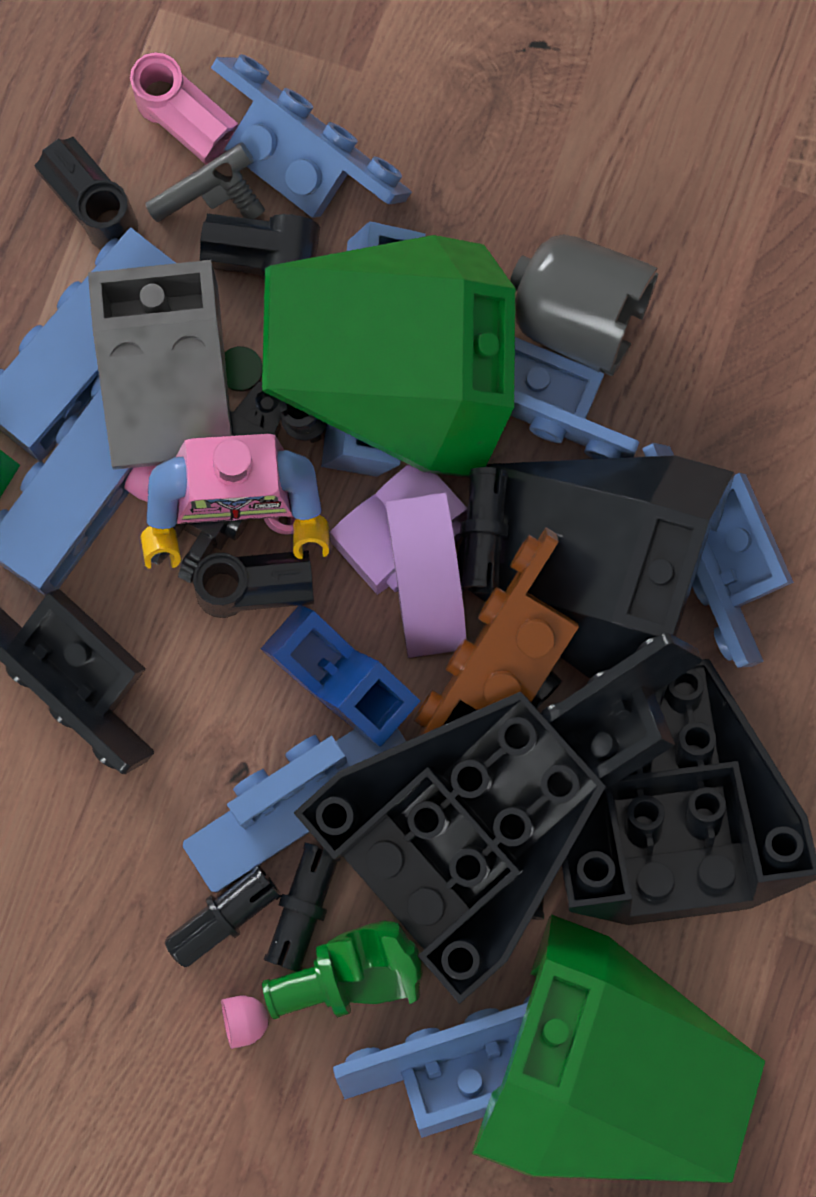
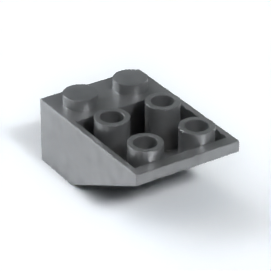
M203 260L88 272L93 337L113 470L159 465L176 457L184 441L191 438L232 436L219 291L212 261Z

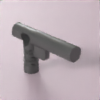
M242 142L146 202V208L156 222H160L199 196H202L211 209L218 207L229 199H234L233 203L237 204V209H240L239 212L243 218L255 219L265 211V208L259 199L256 198V195L252 194L253 190L249 189V184H246V180L243 179L240 170L254 162L251 153ZM223 163H229L232 169V176L222 175L215 168Z

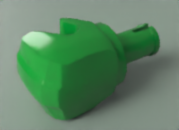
M383 920L342 933L329 940L326 944L316 947L317 959L314 960V967L262 982L268 1011L274 1020L282 1015L325 1002L328 1008H332L338 1018L351 1013L350 1003L380 1004L408 998L409 1004H412L420 998V980L423 973L422 960L418 957L420 952L416 944L407 938L400 925L394 921Z

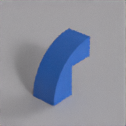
M299 605L260 648L328 709L379 747L387 741L420 703V700L378 660L355 650L314 610Z

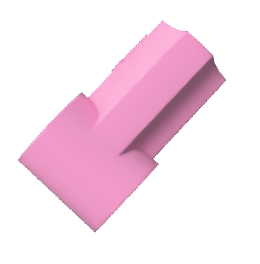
M155 52L146 54L138 59L131 69L130 81L137 108L142 116L153 123H159L204 164H208L226 151L224 149L239 124L182 75L180 66L172 57ZM163 81L172 85L170 91L164 95L153 96L145 92L148 86L154 82Z

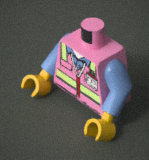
M273 434L191 438L185 440L176 457L157 465L149 477L146 521L149 527L140 536L145 566L151 569V558L161 552L169 553L172 568H176L179 565L181 557L176 530L173 528L176 524L292 516L296 518L293 524V553L295 557L303 559V544L308 542L321 545L323 557H326L329 554V523L327 519L319 515L322 508L314 466L305 456L284 450L276 435Z

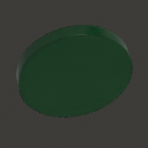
M237 346L228 349L224 353L229 389L240 392L252 389L261 380L263 364L261 358L254 350L244 346Z

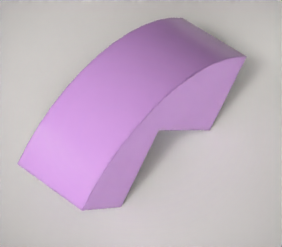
M447 492L385 501L408 658L455 651L462 640H467L458 561Z

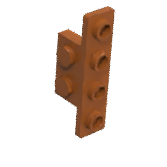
M545 528L538 540L531 535L525 539L511 562L510 567L518 572L505 592L498 587L493 590L478 615V619L485 623L473 644L463 639L448 662L445 670L453 676L441 695L431 690L420 706L413 720L421 725L418 736L443 726L459 699L476 710L518 692H522L532 702L579 628L577 622L527 592L558 543L556 533Z

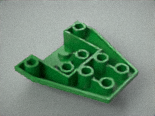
M437 235L271 265L265 268L262 391L422 472L470 478L469 472L472 468L487 466L514 409L516 288L484 244Z
M551 914L531 974L537 977L502 1085L491 1093L472 1154L530 1177L732 1183L765 1060L611 937Z

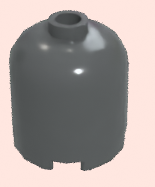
M565 234L551 237L538 247L532 258L522 255L513 270L510 281L517 291L515 298L516 323L522 333L533 341L593 370L613 376L631 346L630 342L623 340L631 316L643 319L659 274L656 273L658 268L579 237Z

